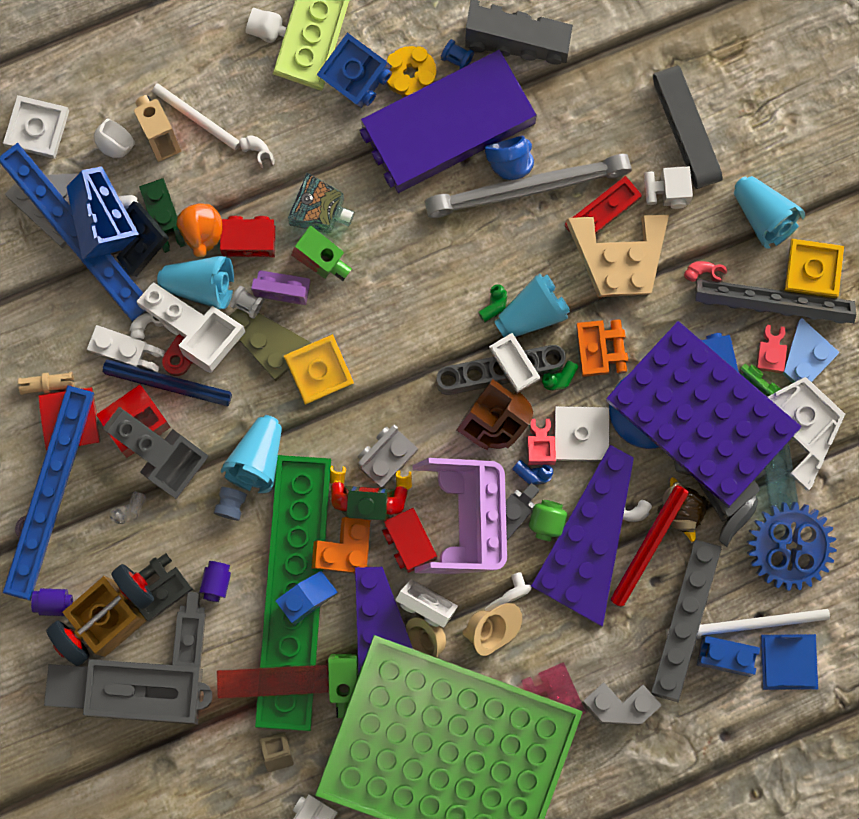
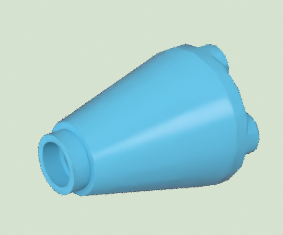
M541 274L536 275L501 312L499 319L494 321L503 337L511 333L517 337L568 319L567 314L570 312V308L562 297L557 299L553 293L556 287L548 274L544 277Z

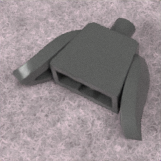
M674 461L676 472L684 475H690L684 468H682L676 461ZM765 470L756 477L729 508L698 482L721 521L723 522L727 519L719 535V542L724 546L728 547L733 536L755 513L758 505L756 494L760 491L755 481L766 476Z

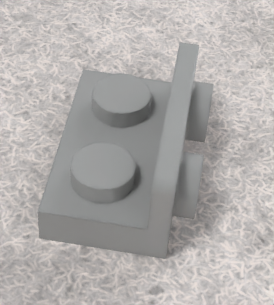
M393 425L390 429L385 427L376 437L378 442L372 448L367 446L358 456L360 460L358 468L380 488H384L396 475V472L418 451V448L398 431L396 425Z

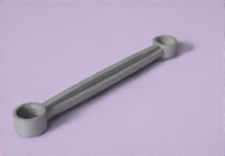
M618 154L606 158L603 162L532 175V177L510 180L452 196L449 194L434 195L427 198L424 202L428 217L439 218L451 214L454 210L539 194L602 177H622L629 174L632 168L628 155Z

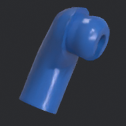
M519 460L512 468L528 484H545L552 479L553 475L552 467L547 464L531 469L522 460Z

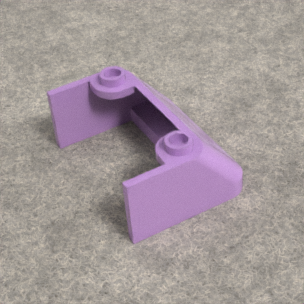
M427 458L414 464L413 471L438 472L440 488L446 493L458 494L459 547L446 548L440 555V563L430 562L415 567V573L461 574L494 571L502 568L507 561L505 472L503 467L495 461Z

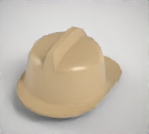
M505 603L491 611H478L470 618L467 628L463 630V635L474 645L478 654L487 656L515 638L522 624L521 610L515 604Z
M414 617L407 622L406 631L413 649L437 658L446 647V636L441 626H432L424 619Z

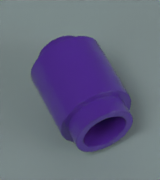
M209 561L208 567L204 568L199 593L204 594V600L219 603L220 598H226L231 572H229L230 565Z
M40 588L39 591H33L32 612L38 613L39 616H65L62 612L73 603V595L68 594V589Z

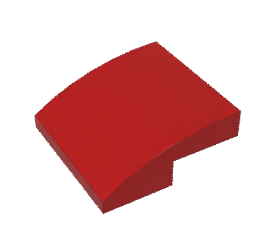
M92 387L81 388L83 390L93 392ZM66 391L39 395L46 451ZM94 398L79 446L100 443Z

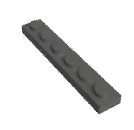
M697 279L695 287V301L706 305H727L734 309L748 308L754 309L757 312H776L784 316L797 315L812 320H832L839 324H854L857 315L855 301L703 279Z
M699 540L694 542L651 692L653 696L679 703L722 546Z

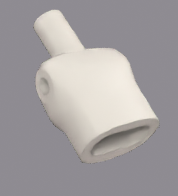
M253 8L246 26V33L259 37L265 42L272 43L277 39L278 35L284 37L287 27L282 26V17L279 14Z

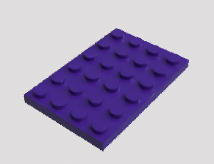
M679 321L606 398V401L728 508L802 427Z

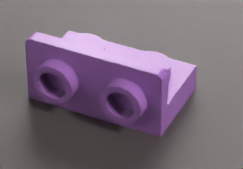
M260 270L257 279L253 278L251 289L256 297L306 305L310 279Z

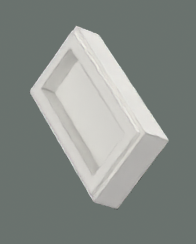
M513 333L489 346L490 351L516 393L540 380V376Z

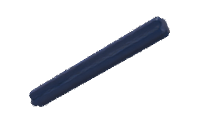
M106 360L103 365L102 372L105 375L223 406H229L232 399L230 391L112 360Z

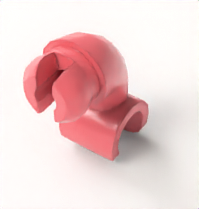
M697 261L687 267L688 269L685 271L684 276L689 281L695 282L698 276L703 273H710L712 281L721 282V278L717 277L714 273L721 271L723 274H727V269L721 264L714 265L706 261Z

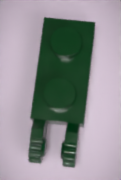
M164 178L139 186L148 214L165 234L172 231L175 232V238L180 248L186 246L176 225L178 216ZM168 241L163 246L164 253L170 251Z

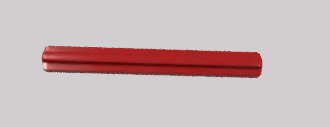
M679 485L673 488L611 597V601L617 606H624L688 496V491Z

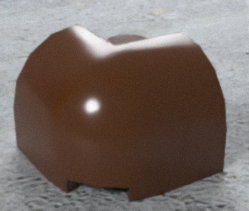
M492 379L470 407L459 424L457 431L486 450L489 448L501 449L505 447L508 449L530 424L533 418V409L523 394L520 392L513 394Z

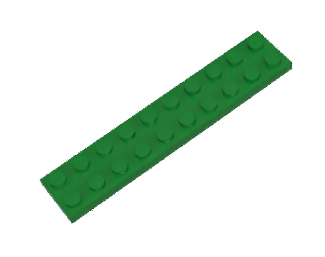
M278 455L256 728L311 731L320 607L294 626L276 603V600L300 582L320 571L323 572V570L312 569L314 541L326 542L331 458Z

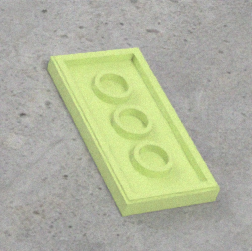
M295 0L273 74L322 91L325 81L317 76V73L335 50L349 0Z

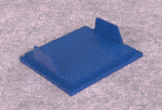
M816 634L761 635L763 690L818 689Z

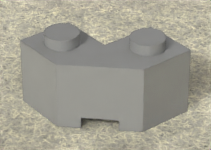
M604 682L581 702L601 724L637 726L641 725L662 706L644 685H641L625 701L621 702Z

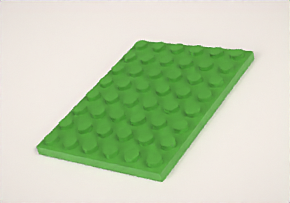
M373 635L315 796L379 819H545L583 711Z

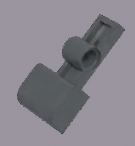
M118 407L102 428L145 459L147 463L140 473L175 499L178 498L209 457V455L174 429L163 439L121 407Z

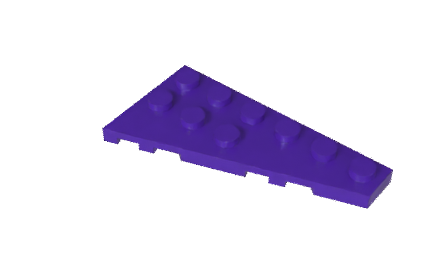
M612 445L606 451L564 526L562 535L558 537L531 585L532 588L603 627L634 461L632 456Z
M383 567L355 568L358 674L360 673L373 635L413 649Z

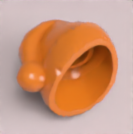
M204 203L193 204L183 209L177 217V228L187 245L193 250L194 256L203 258L208 251L217 245L222 234V219L219 212L213 206Z

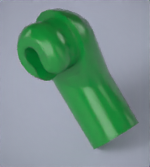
M567 361L560 373H546L542 377L544 388L551 391L567 388L579 366L571 361Z

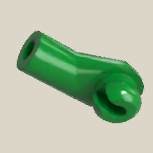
M500 284L491 287L490 304L478 311L484 323L501 314L506 308L508 295L507 291Z

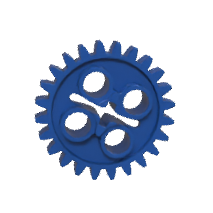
M782 502L780 511L776 506H771V515L764 511L762 512V516L765 519L763 522L754 520L755 524L759 527L758 530H749L755 536V539L747 541L748 544L754 546V549L748 551L747 554L756 557L750 564L752 566H760L756 572L757 575L761 576L767 573L765 582L770 583L775 579L774 587L780 588L783 582L785 589L788 591L791 590L793 583L798 590H802V582L812 587L811 578L814 577L821 581L819 572L821 570L829 572L825 563H834V560L828 556L829 553L837 551V549L829 544L836 540L835 537L828 536L833 527L823 526L827 518L823 516L817 519L818 510L814 509L808 513L809 505L804 504L799 510L798 503L793 502L791 509H789L787 503ZM792 522H795L796 527L794 528L792 535L791 524ZM782 524L785 527V534L783 537L776 539L773 534L774 528ZM810 527L812 536L807 541H803L800 533L803 528ZM792 541L797 544V547L792 548V550L786 549V545L791 544ZM780 551L783 555L782 562L778 565H772L771 556L775 552ZM803 554H808L810 558L809 564L806 567L800 568L798 565L799 557ZM791 557L792 569L788 570L787 567Z

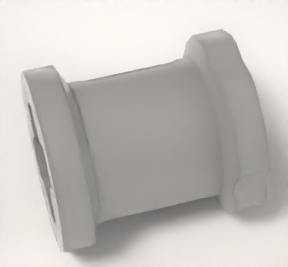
M239 286L229 306L233 309L235 307L239 308L254 319L262 308L265 299L256 297L246 292L243 286Z

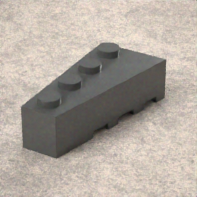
M470 0L465 48L478 53L484 51L495 52L500 49L504 57L516 55L524 60L533 61L541 59L554 65L567 63L572 24L539 17L536 21L532 20V17L525 12L517 11L516 13L509 14L502 11V6L492 4L491 8L479 6L480 1Z

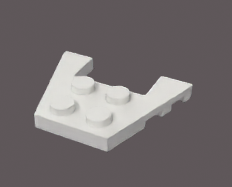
M804 377L768 396V398L802 426L792 439L808 455L790 475L808 491L813 486L816 475L824 462V458L836 436L845 413L808 378Z

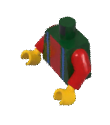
M331 466V503L335 509L342 511L347 518L387 520L393 517L394 514H400L403 511L408 490L412 487L411 471H409L408 476L401 477L400 470L396 472V488L384 489L344 486L346 468L342 466V472H336L333 470V466Z

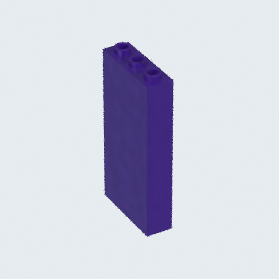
M499 49L362 118V129L359 131L366 144L370 142L374 151L371 153L378 166L383 165L386 171L383 175L390 188L395 187L397 193H400L485 150V146L501 142L536 124L537 114Z

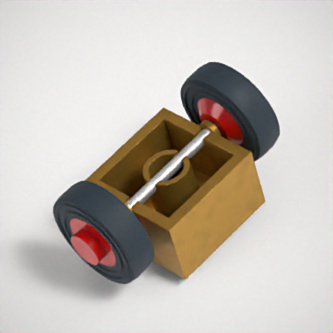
M121 564L111 573L113 579L103 576L67 607L62 613L73 625L74 631L59 620L48 627L46 630L47 635L53 643L54 649L61 657H65L75 666L83 664L89 658V653L81 639H84L95 654L106 657L147 621L135 605L140 609H145L154 601V598L147 588V582L138 572L134 573L129 567Z

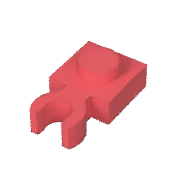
M767 325L764 329V337L767 343L760 342L756 367L761 371L783 373L787 345H780V341L785 336V327L779 329L778 336H773L770 333L771 325Z
M535 419L531 420L530 431L534 436H528L527 439L528 465H555L556 463L555 436H547L551 428L550 419H546L545 428L543 429L536 426Z

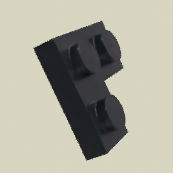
M133 201L126 211L139 235L116 258L131 276L137 277L169 240V237L139 202Z

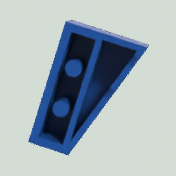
M102 166L82 170L67 185V193L82 259L121 251L139 235Z

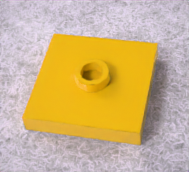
M791 239L784 291L838 298L844 246Z
M333 334L283 355L305 405L354 384Z

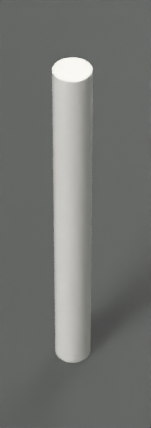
M159 84L154 86L152 93L232 149H238L240 146L239 140Z

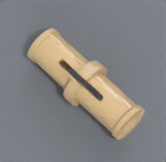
M73 372L55 375L42 373V376L18 378V384L21 385L19 387L20 395L36 392L48 394L53 390L66 389L67 385L75 387V383L70 381L74 380Z

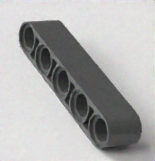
M677 65L653 73L655 89L686 167L690 166L691 180L694 187L700 189L722 181L723 176L720 165L681 68Z
M549 345L524 350L540 377L546 373H558L563 368L566 357L564 350L560 346ZM550 354L557 355L560 362L556 365H551L546 361V357ZM495 357L441 368L437 374L436 385L442 394L454 395L486 388L492 379L501 385L510 383L506 375L499 376L494 372L493 368L499 364ZM472 370H477L481 373L482 378L472 381L468 378L467 374ZM446 375H450L455 378L456 382L452 386H445L442 384L441 379Z

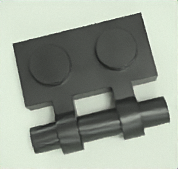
M167 553L158 559L156 557L149 561L150 565L139 572L145 581L156 573L160 577L159 580L148 587L154 601L145 609L137 607L148 622L193 590L177 567L168 573L166 572L164 567L172 562Z

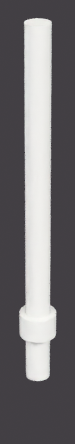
M828 609L703 624L700 625L697 639H701V636L830 620V613ZM666 629V636H668L669 629Z

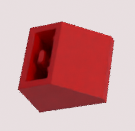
M141 384L96 414L102 425L105 426L118 407H121L159 436L171 428ZM110 435L126 458L135 453Z

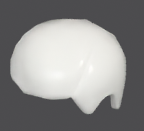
M106 119L95 130L94 139L98 149L109 157L122 158L135 145L131 134L117 122Z

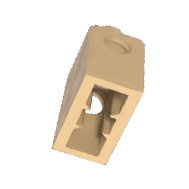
M148 95L139 97L135 102L137 108L134 109V113L157 161L160 162L182 152L158 99L151 100Z

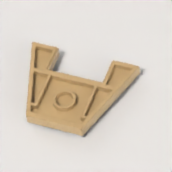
M644 215L641 217L643 241L596 243L594 217L566 219L568 228L598 297L638 296L652 293L669 215Z

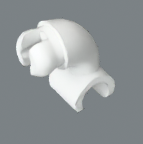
M247 136L239 140L243 152L249 150L259 152L257 159L261 168H263L262 160L264 158H270L272 165H274L273 155L261 139L255 136Z
M145 313L138 316L132 322L129 330L131 331L130 336L134 339L143 340L145 337L144 331L148 323L153 322L159 327L163 325L160 320L156 321L154 316Z
M640 500L634 509L630 511L624 509L623 520L637 522L646 519L652 505L645 500Z

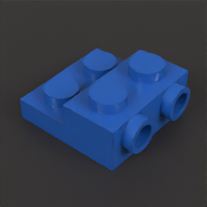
M347 32L317 73V76L362 108L364 104L369 106L376 97L374 91L380 83L384 85L392 75L390 71L392 65Z

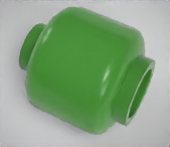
M542 500L541 503L533 506L529 528L536 532V538L551 541L552 537L562 535L567 519V512L562 509V504L550 500Z

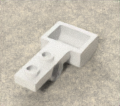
M154 282L136 301L140 308L160 320L162 325L175 335L181 334L184 336V340L179 344L182 354L209 373H212L245 333L243 325L214 306L205 315H202Z

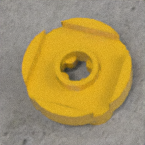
M403 47L390 54L387 58V62L392 65L390 69L392 75L386 83L390 90L402 95V97H406L434 83L436 80L435 61L423 47ZM408 67H412L413 69L417 70L413 78H410L408 74L404 75L403 73L407 71Z

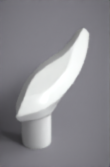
M515 573L511 576L515 588L510 589L502 597L490 603L485 608V611H490L502 604L513 602L530 592L532 587L525 585L522 573Z

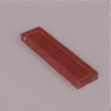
M328 665L217 670L218 699L329 693Z

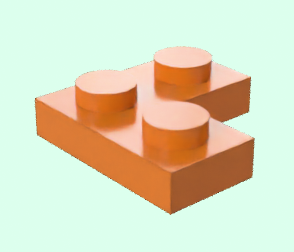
M343 517L341 519L340 543L314 541L312 569L355 574V568L367 567L371 520Z

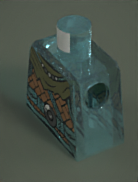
M306 173L288 216L289 225L293 227L308 229L311 225L319 232L331 233L336 222L350 226L355 212L342 207L344 203L342 192Z

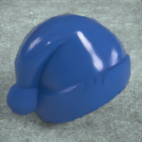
M518 136L485 146L487 161H489L494 173L502 179L510 181L523 178L530 173L534 166V158L530 153L532 143L525 136Z

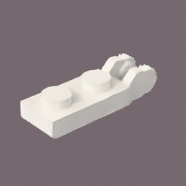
M96 325L87 347L89 352L154 372H158L159 366L153 362L142 360L144 352L156 357H163L165 351L158 347Z

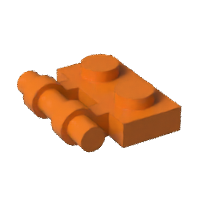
M603 320L576 324L582 377L609 374V364L612 363L616 364L618 374L627 372L626 362L629 360L628 353L624 349L623 339L626 336L625 330L622 329L621 320L610 321L611 330L605 331ZM607 340L613 341L614 353L607 354Z

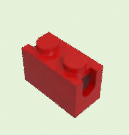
M229 216L228 219H222V234L220 238L222 256L275 257L276 226L274 225V219H270L267 216H256L254 219Z
M414 507L384 521L386 529L382 530V533L388 545L394 544L398 552L394 554V557L400 569L406 568L407 573L414 571L415 567L437 560V554Z

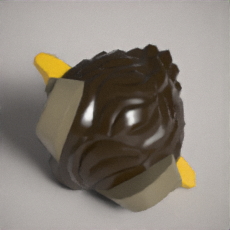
M673 477L670 479V488L662 496L663 504L658 506V514L676 485L683 487ZM683 487L688 491V496L670 526L680 532H684L689 540L694 542L696 539L695 529L698 525H701L706 510H708L707 505L709 501L704 496L699 495L694 489Z

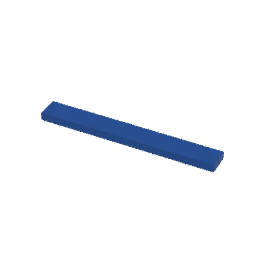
M16 143L0 156L2 167L127 317L133 322L138 316L144 314L146 311L140 308L136 302L143 292L110 253L82 259L71 206L19 143Z
M67 385L3 590L4 594L31 601L92 405L94 392Z

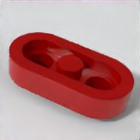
M181 334L176 336L162 359L164 369L172 376L184 375L193 363L182 354L179 348V344L185 338ZM174 357L180 358V363L172 365L171 360Z

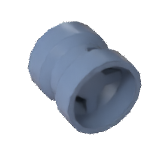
M221 487L219 492L220 502L215 506L214 514L239 521L242 514L240 507L241 504L245 503L247 494L236 489Z

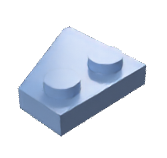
M801 318L796 325L795 335L790 346L783 375L792 383L804 377L812 382L840 352Z

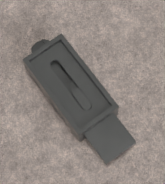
M89 659L88 667L48 664L44 706L84 709L83 715L87 717L198 725L199 710L209 707L213 694L211 688L202 683L203 669L200 667ZM201 691L204 692V698L202 702H200Z

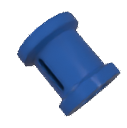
M450 39L441 54V60H448L457 65L460 70L471 63L474 51L471 49L467 51L456 45L455 40Z

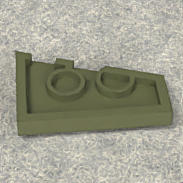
M238 308L229 315L230 318L243 325L245 333L239 341L275 381L289 370L283 355L311 344L308 340L260 313L253 319L249 317L248 313Z

